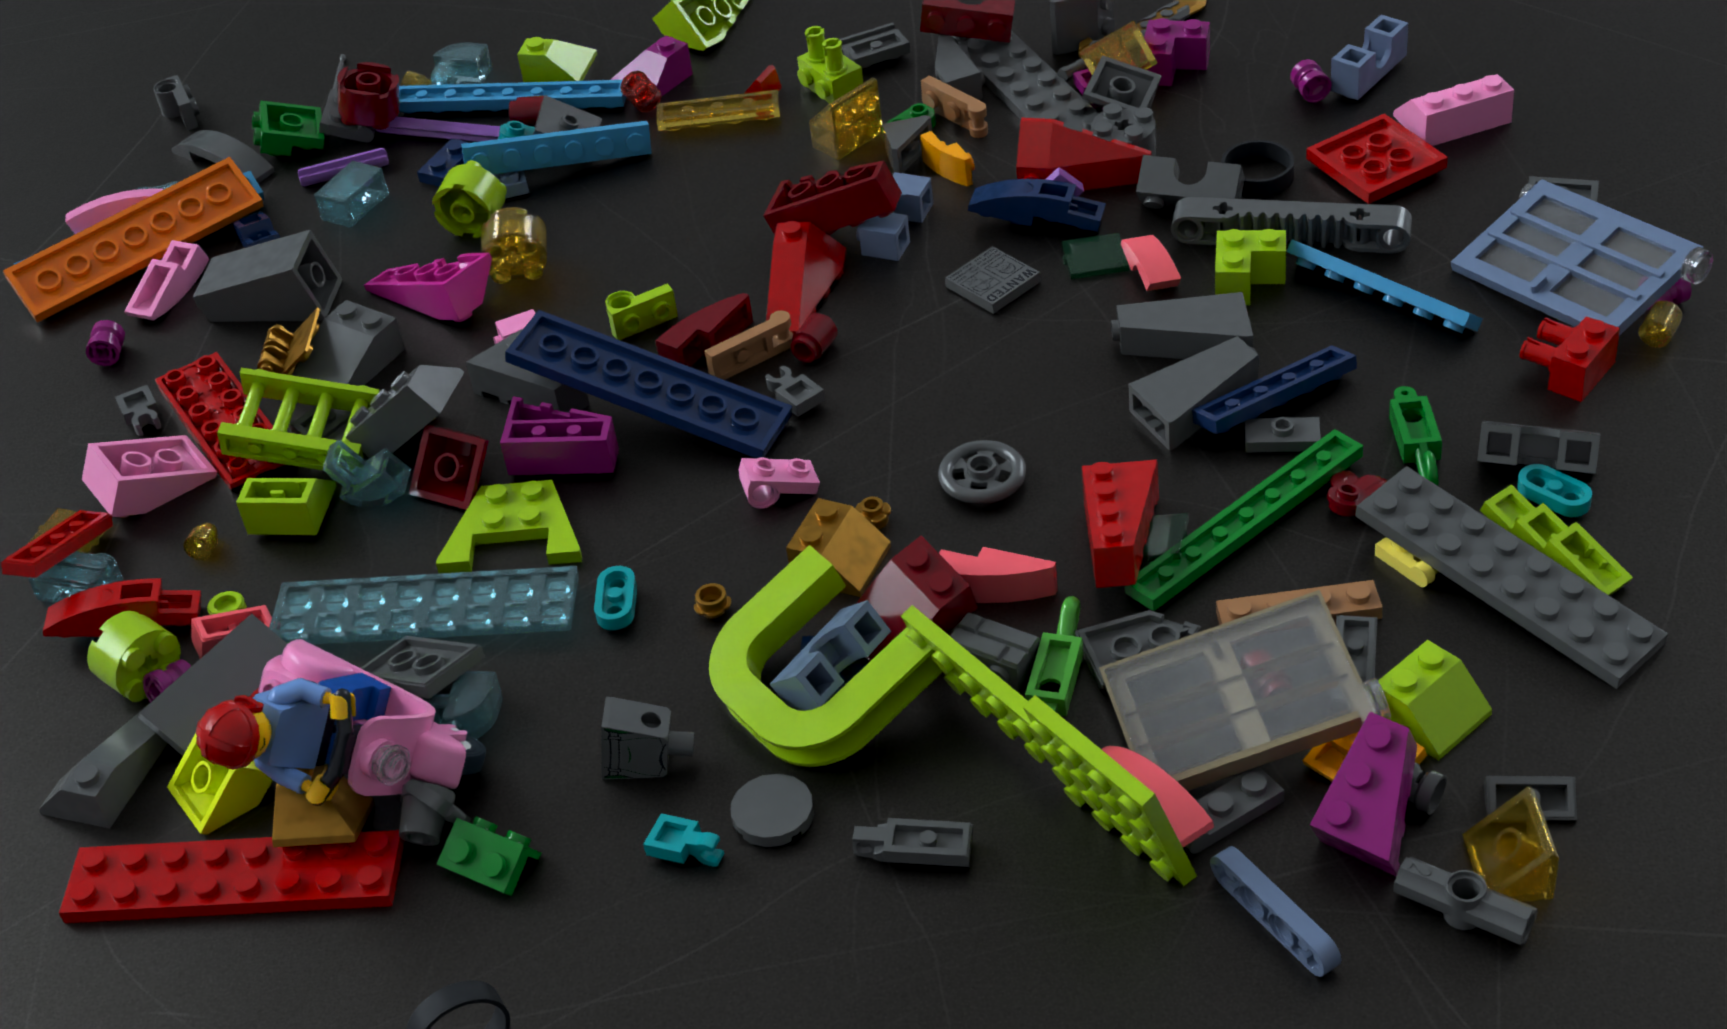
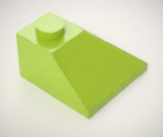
M541 37L526 38L517 54L523 82L583 81L597 56L596 49L555 39H543Z

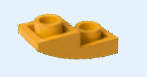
M932 131L920 135L923 162L929 168L957 184L964 186L973 185L972 171H974L975 165L969 152L966 153L957 142L946 145Z

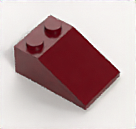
M922 535L890 559L856 602L857 604L868 600L891 630L873 652L865 658L870 662L907 627L901 615L912 605L946 633L960 623L968 612L972 613L978 608L970 585Z

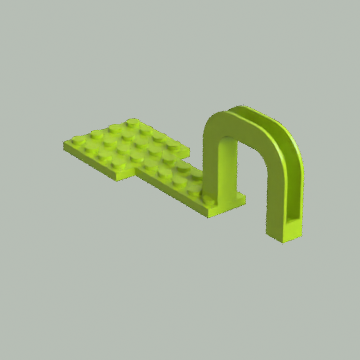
M810 545L727 621L713 644L709 659V676L716 694L727 706L733 717L773 755L784 762L797 766L818 767L836 763L853 755L869 743L943 672L945 674L944 679L948 685L959 695L964 692L968 693L972 697L970 699L971 703L983 716L994 715L998 719L997 725L1009 738L1015 740L1017 737H1020L1026 742L1024 744L1025 749L1036 761L1043 763L1047 760L1054 766L1052 768L1053 773L1066 785L1063 789L1065 794L1077 806L1082 807L1087 803L1094 809L1091 813L1092 816L1105 830L1110 831L1115 827L1123 834L1120 839L1132 853L1139 856L1144 852L1152 858L1149 863L1159 876L1166 881L1174 877L1183 886L1197 877L1154 792L1036 695L1029 701L1026 700L913 605L901 615L907 627L828 702L818 708L806 711L795 710L787 706L761 682L763 667L778 649L846 587L833 564Z

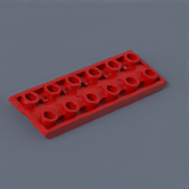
M217 352L202 356L197 361L179 369L170 370L165 375L155 379L163 397L230 490L243 485L247 478H255L263 472L285 466V464L222 455L217 435L221 422L238 423L248 395H244L242 384ZM258 408L252 427L273 429V425L261 409Z

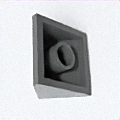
M1102 55L1083 93L1082 99L1086 103L1101 108L1110 103L1120 104L1124 109H1129L1130 107L1151 108L1162 75Z

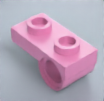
M764 457L757 459L741 458L738 469L739 479L747 500L752 507L758 509L768 508L775 504L779 499L780 493L817 494L820 485L811 460L798 458L791 460L768 459Z

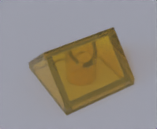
M1134 20L1079 52L1091 75H1093L1102 55L1145 70L1158 63Z
M1528 786L1462 834L1474 872L1483 877L1487 888L1521 902L1554 898L1559 856L1535 790Z

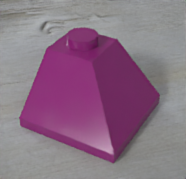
M665 35L643 51L611 80H627L629 94L654 103L693 74L688 43Z

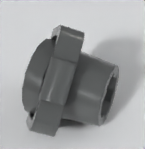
M411 779L403 785L400 797L402 805L399 837L406 842L422 846H435L440 843L446 821L454 825L456 818L470 822L471 818L454 805L456 795L453 791L443 786L419 782L416 779Z

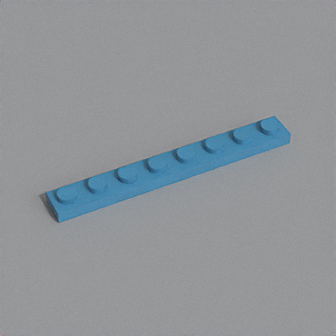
M627 80L399 86V112L406 114L430 111L434 113L444 111L471 112L473 110L496 112L508 110L510 101H515L517 97L547 95L578 109H587L589 107L612 109L624 107L629 87Z

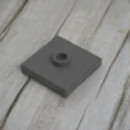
M545 95L540 106L533 135L599 127L602 118Z

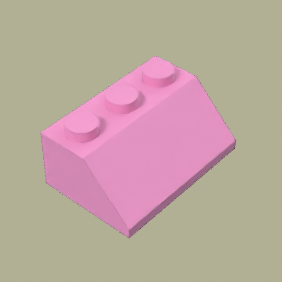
M1498 74L1488 75L1479 80L1458 84L1452 88L1427 93L1424 96L1411 99L1395 109L1393 116L1406 129L1431 146H1435L1512 123L1514 89Z

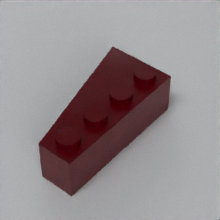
M883 160L850 167L843 175H840L837 170L827 172L818 180L809 175L801 177L798 184H792L790 179L781 181L763 216L774 235L777 223L788 221L811 222L826 234L831 235L840 228L849 225L856 227L867 219L876 216L883 218L895 211L902 192Z

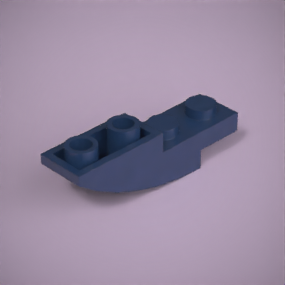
M1014 179L989 183L975 188L967 211L978 213L983 217H994L1010 221L1015 225L1031 227L1036 216L1049 222H1060L1075 226L1081 230L1098 232L1106 203L1074 196L1076 184L1045 179Z

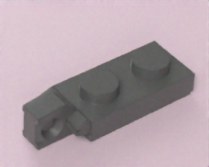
M888 818L887 823L878 824L877 827L854 826L852 838L853 853L855 856L873 858L881 862L969 867L973 824L971 822Z

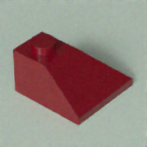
M426 425L421 439L409 494L467 510L477 493L489 440L449 428Z

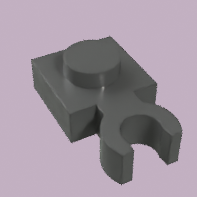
M786 366L779 367L781 378H773L770 374L765 375L768 390L775 393L776 400L792 405V413L797 417L826 400L823 388L804 374L793 378L791 369Z
M148 385L115 396L127 426L132 424L138 436L144 435L142 428L147 424H153L156 429L161 428V422L157 415L160 411Z

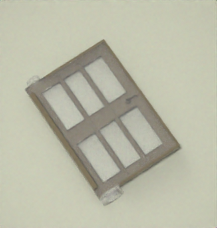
M1320 590L1099 667L1129 750L1155 763L1187 791L1359 732L1369 712L1387 719L1391 718L1386 697L1377 678L1362 682Z

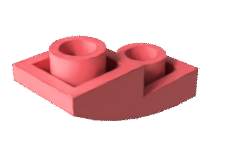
M1154 235L1122 239L1120 244L1131 271L1138 270L1146 291L1178 286L1181 276L1169 253Z

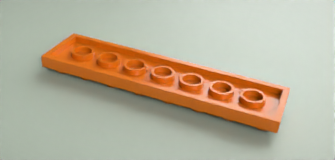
M228 157L3 270L9 284L38 323L149 266L152 259L161 260L172 240L192 244L264 207L263 201L231 157Z

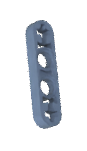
M1229 846L1211 857L1210 866L1212 872L1222 887L1311 973L1322 977L1341 964V954L1331 937L1242 852L1233 846Z

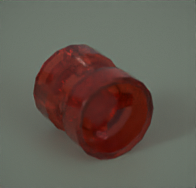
M640 70L632 71L621 82V92L638 111H651L660 102L661 91L644 72Z

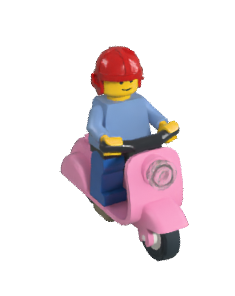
M302 639L291 641L286 645L281 655L272 658L266 663L262 672L258 694L253 698L239 695L234 700L222 701L220 704L208 709L196 726V744L200 748L202 756L212 764L234 770L247 767L254 760L255 766L277 784L298 794L307 792L306 799L314 806H321L325 801L332 799L343 774H348V784L351 789L363 796L401 794L403 785L411 779L456 789L460 783L461 775H473L481 771L486 756V747L483 743L468 736L467 731L459 730L455 725L437 724L434 722L436 710L428 702ZM328 764L324 775L318 774L313 782L310 775L296 769H314L315 766Z

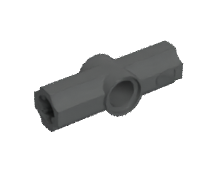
M1410 856L1404 859L1394 881L1393 892L1442 912L1444 919L1450 926L1460 930H1471L1478 927L1519 945L1525 944L1537 917L1538 908L1487 888L1483 877L1473 871L1458 870L1450 873Z

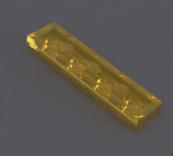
M778 90L657 104L658 131H677L688 127H709L714 124L723 123L737 124L748 120H769L774 117H780Z

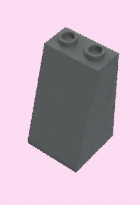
M306 230L212 257L192 298L210 322L305 321L317 307L320 309L317 321H322L328 315L343 279L311 230Z

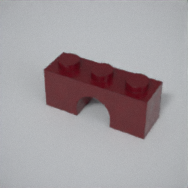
M923 0L920 32L1010 43L1015 0H985L975 5L964 4L958 0Z

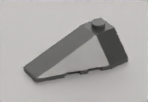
M138 713L85 756L58 781L39 808L41 815L110 829L168 743L139 719Z

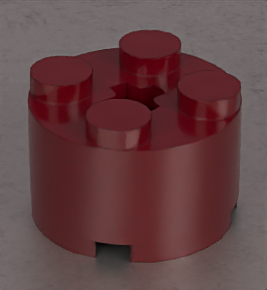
M373 62L357 63L356 69L348 71L347 66L339 72L337 76L338 111L341 115V121L345 125L372 126L378 130L388 128L390 122L399 114V76L397 73L394 76L391 73V68Z

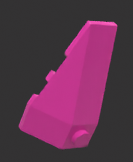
M466 253L457 257L458 262L446 263L445 259L441 258L422 267H419L418 263L390 268L364 284L366 291L438 320L462 322L470 318L472 311L483 304L492 257L490 253Z

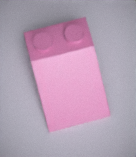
M187 435L88 443L82 481L105 510L112 514V517L125 518L129 515L145 514L216 478L217 470Z

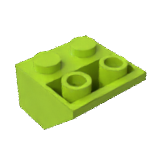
M247 478L236 501L247 534L317 535L336 489V483L333 480L317 478Z

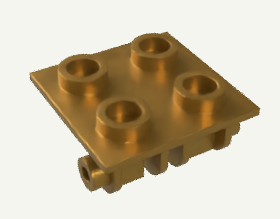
M317 307L293 334L279 324L270 327L257 369L292 375L295 365L299 361L304 363L313 350V345L310 343L320 326L316 323L320 309Z

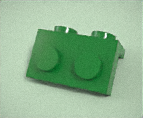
M477 816L474 817L472 823L456 818L436 865L512 896L528 856L539 860L542 852L529 847L532 839L508 830L506 837L496 834L498 825Z

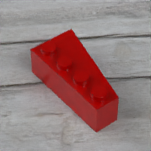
M1157 459L1121 463L1097 462L1093 465L1082 466L1084 506L1096 588L1136 585L1143 559L1144 544H1147L1149 537L1148 529L1150 523L1153 522L1154 507L1158 504L1159 500Z

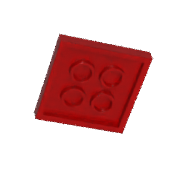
M1385 113L1312 145L1306 150V159L1367 204L1446 169L1448 163L1446 155Z

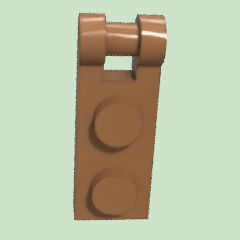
M930 75L921 80L923 104L932 107L935 113L968 129L970 135L974 138H983L988 134V124L984 121V117L987 115L984 102Z
M783 310L776 311L770 315L769 320L704 350L708 373L726 380L790 349L793 333L789 330L791 326L790 314Z

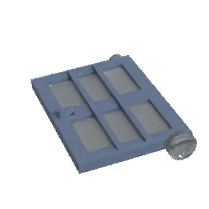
M1541 179L1535 185L1526 184L1520 192L1519 200L1451 261V267L1454 272L1573 327L1579 325L1587 316L1619 327L1620 336L1681 277L1683 280L1694 285L1701 283L1711 270L1713 254L1699 244Z

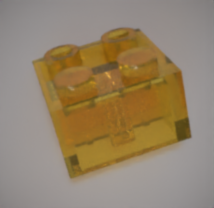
M872 77L828 104L809 121L813 148L839 160L882 133L877 79Z

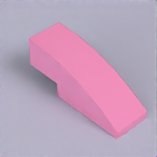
M164 189L130 190L103 196L67 213L65 222L74 234H77Z
M172 240L162 260H151L124 311L125 314L155 320L175 306L192 288L210 260L201 247L197 244Z

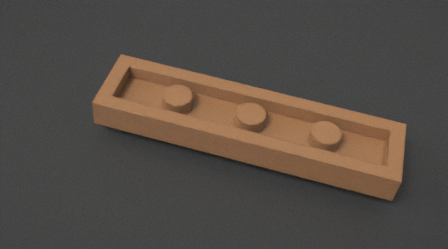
M1373 580L1216 601V613L1220 625L1320 590L1335 624L1337 615L1377 617V619H1382L1383 607ZM1308 620L1274 633L1312 628Z

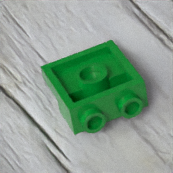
M260 100L259 112L253 111L252 129H254L253 145L260 147V153H266L270 156H291L292 146L306 150L313 148L323 149L324 133L319 132L322 118L321 107Z

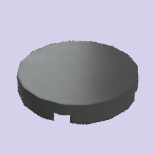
M779 773L759 776L748 781L737 790L731 801V819L736 832L738 831L742 834L743 839L750 844L758 846H782L792 842L793 836L797 835L800 831L802 835L809 829L814 818L812 794L806 784L794 776Z

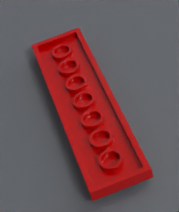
M399 830L361 832L356 842L274 848L272 837L79 847L59 915L64 923L393 906L405 841L399 837Z

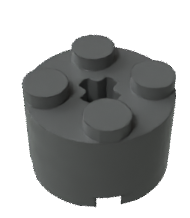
M1110 103L1105 105L1103 112L1093 119L1091 123L1092 136L1107 141L1117 139L1152 151V156H1157L1156 121L1153 117L1152 109L1148 107L1124 109L1120 104Z

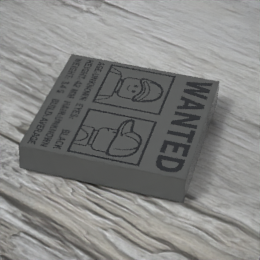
M993 246L945 277L946 288L993 314L1041 282L1039 271Z

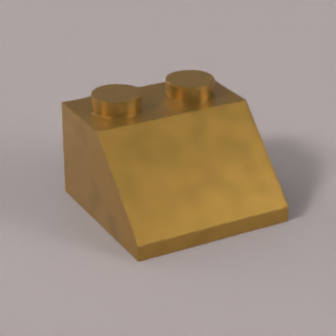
M818 498L787 545L786 551L788 563H790L810 545L833 564L846 585L841 593L861 597L891 548V542L853 506Z

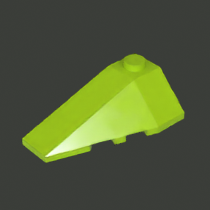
M671 0L652 19L664 36L673 37L688 43L689 48L705 51L725 38L728 29L734 24L739 12L749 0Z

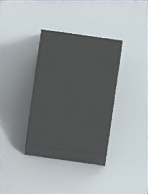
M924 115L882 124L885 151L893 172L904 173L922 155L920 135L932 131L930 116Z

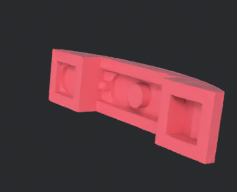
M1106 746L1101 749L1155 793L1182 847H1185L1214 828L1213 820L1183 786L1155 763L1127 748Z

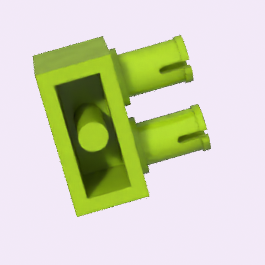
M812 26L805 30L808 52L797 57L799 67L797 76L800 83L834 107L865 93L862 67L842 54V41H839L838 38H828L825 40L824 28Z

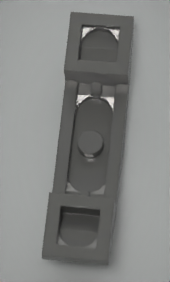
M197 131L171 148L174 154L192 162L199 157H203L218 163L231 157L242 173L251 171L257 183H260L275 172L273 166L252 148L236 138L218 131Z

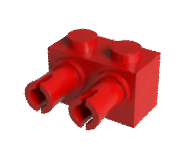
M1587 316L1574 328L1545 317L1544 321L1542 320L1539 325L1537 339L1558 345V347L1534 340L1532 337H1527V340L1521 346L1519 357L1522 360L1548 368L1550 372L1548 390L1582 402L1616 362L1620 328Z

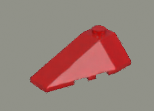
M1021 118L1016 164L1017 179H1046L1060 167L1083 183L1084 191L1137 184L1143 155L1152 156V151L1117 139L1107 141L1092 136L1093 132L1083 129L1082 132L1064 127V122L1055 119Z
M788 221L777 223L773 241L766 321L770 319L772 313L781 310L786 311L790 314L791 319L789 330L794 335L811 314L816 313L815 307L821 298H827L833 281L835 279L839 280L843 275L847 256L846 247L811 222Z

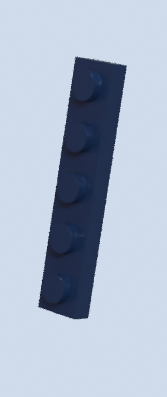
M1331 345L1193 409V423L1215 434L1228 432L1233 426L1248 419L1257 418L1267 410L1283 406L1289 400L1301 394L1310 393L1316 387L1329 381L1338 380L1344 374L1357 369L1356 355Z

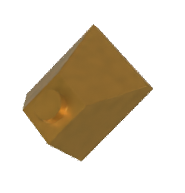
M328 764L315 766L314 769H296L310 775L313 782L318 774L324 775ZM344 776L339 781L338 789L332 799L325 801L321 806L311 804L306 799L307 792L298 794L276 783L272 833L273 848L356 842L375 806L374 799L371 796L355 793L348 784V779Z

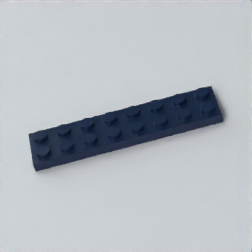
M541 310L536 312L505 351V362L756 459L766 456L792 415V405Z

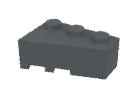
M522 329L466 361L474 394L484 396L486 393L498 396L500 402L508 405L511 403L513 396L523 398L524 404L540 407L542 402L552 404L553 410L568 413L572 408L582 410L589 406L587 393L505 362V351Z

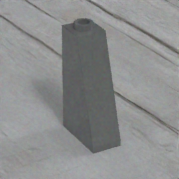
M1243 292L1116 305L1117 320H1111L1112 340H1119L1122 355L1186 359L1236 336L1242 339L1249 347H1253V332Z
M1236 336L1129 383V411L1170 451L1201 428V426L1193 423V409L1258 380L1259 355L1253 347H1249L1242 339Z

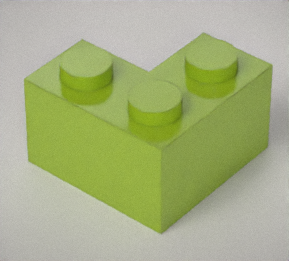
M1230 229L1217 231L1215 295L1243 292L1245 304L1250 305L1251 284H1285L1286 230Z

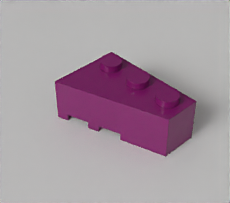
M512 397L500 441L508 475L614 473L619 446L612 416L573 408L568 413L553 410L552 404L542 402L539 407L524 404L523 398Z
M1369 712L1310 823V827L1319 841L1396 877L1400 866L1398 860L1401 840L1404 837L1406 826L1404 822L1407 800L1410 798L1417 744L1409 728Z

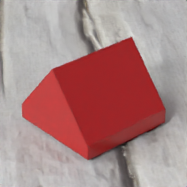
M769 65L747 89L744 97L747 100L767 104L782 88L776 68L773 65Z

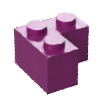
M1165 18L1148 20L1140 52V65L1142 69L1162 75L1159 86H1172L1176 69L1207 70L1210 56V22L1196 19L1187 21H1172Z

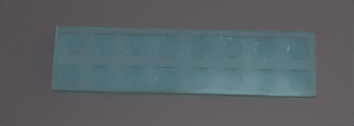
M577 566L282 582L269 628L287 644L296 639H302L310 644L400 640L405 636L437 638L571 630L579 574Z

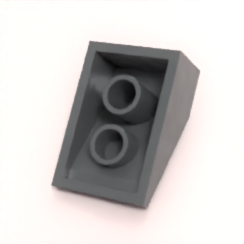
M345 300L323 319L316 335L311 340L310 344L313 345V350L304 363H298L292 375L356 386L365 385L405 350L397 319Z

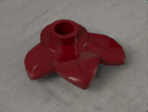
M1351 471L1338 472L1330 479L1331 487L1327 493L1329 508L1338 515L1355 516L1357 505L1388 480L1377 475H1365L1359 478Z

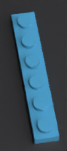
M647 121L461 144L464 164L470 160L476 161L492 174L652 154L649 124Z
M1291 239L1286 251L1298 257L1295 262L1298 265L1313 271L1319 265L1326 268L1325 276L1341 283L1344 282L1346 277L1355 281L1353 288L1373 295L1376 289L1385 293L1382 300L1401 308L1404 302L1415 306L1412 313L1432 320L1434 315L1445 318L1443 326L1463 333L1465 327L1478 331L1483 320L1481 317Z

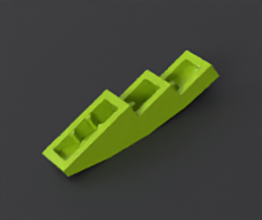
M1512 484L1485 501L1480 509L1488 519L1609 596L1633 579L1577 522L1568 527L1544 503L1535 508Z

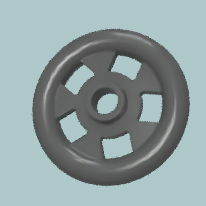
M993 440L971 441L954 448L943 458L938 469V479L944 491L953 498L970 504H989L1003 500L1020 488L1026 476V464L1022 455L1013 447ZM995 457H1001L1006 461L999 465L996 462ZM964 472L965 479L955 480L953 478L954 473ZM1001 474L1009 476L1005 482L998 481ZM971 486L987 487V488H986V489H971Z

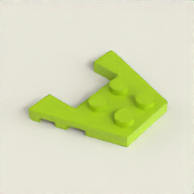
M552 480L480 486L438 556L436 567L439 575L472 572L476 545L547 538L546 555L549 565L582 562V554Z

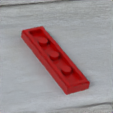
M79 510L1 561L2 574L37 578L113 526L112 514Z

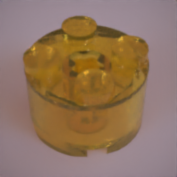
M510 207L495 211L490 215V219L486 224L485 222L483 223L481 228V253H490L492 257L489 274L494 282L505 284L510 280L524 278L536 280L542 277L547 263V229L544 221L536 215L535 218L527 214L525 209Z

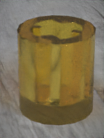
M1665 300L1654 303L1639 327V336L1642 341L1655 348L1668 345L1682 321L1681 309L1676 304Z

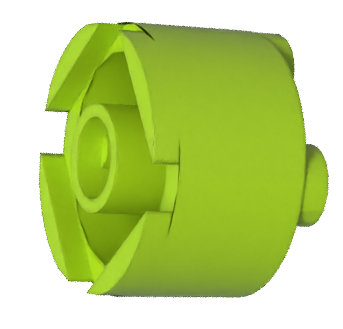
M470 160L465 164L457 165L448 171L432 199V205L434 204L435 218L441 226L455 235L462 237L463 233L474 234L473 238L482 237L489 232L503 207L507 188L491 172L484 169L476 161Z
M124 611L109 618L99 628L103 633L97 643L93 640L91 641L87 654L88 666L94 675L130 701L139 702L147 698L143 689V677L156 669L166 670V666L169 663L180 659L181 650L177 637L145 615L135 611Z

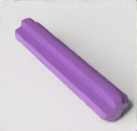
M378 148L300 168L298 170V177L302 186H309L386 166L389 164V159L385 148Z

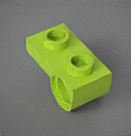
M668 283L637 296L629 291H617L610 294L605 300L612 335L618 340L678 317L674 292Z

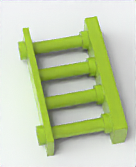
M241 367L239 373L243 393L248 396L238 423L221 422L217 435L222 455L348 475H362L364 468L362 444L352 443L346 436L353 427V424L350 423L353 415L362 406H365L367 409L370 408L371 401L380 392L379 389L370 388L365 385L356 386L268 372L263 369ZM262 397L282 400L273 429L270 430L252 427ZM297 403L317 406L307 435L287 432ZM331 408L351 411L343 438L340 441L321 438Z

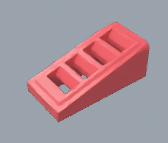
M261 605L192 618L191 639L199 659L250 614H253L277 634V626L267 606Z

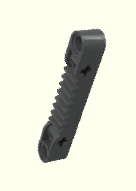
M1186 197L1179 200L1175 206L1171 233L1181 243L1216 245L1217 231L1286 230V243L1293 239L1300 243L1306 242L1310 247L1315 242H1319L1322 248H1325L1329 243H1333L1335 248H1340L1343 245L1345 248L1356 252L1399 253L1404 251L1410 244L1412 215L1404 207L1396 205ZM1223 209L1226 210L1225 214H1222Z

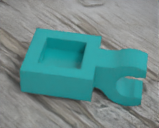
M662 813L643 843L646 856L682 864L685 863L690 854L701 863L716 867L725 854L724 850L715 849L720 841V836L711 832H701L698 821Z

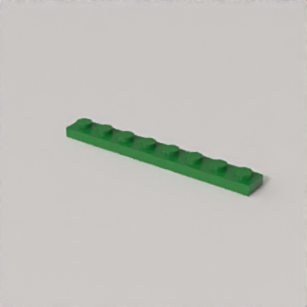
M1336 429L1332 430L1141 569L1136 585L1125 586V593L1151 611H1155L1327 484L1334 474L1344 471L1362 458L1363 445Z

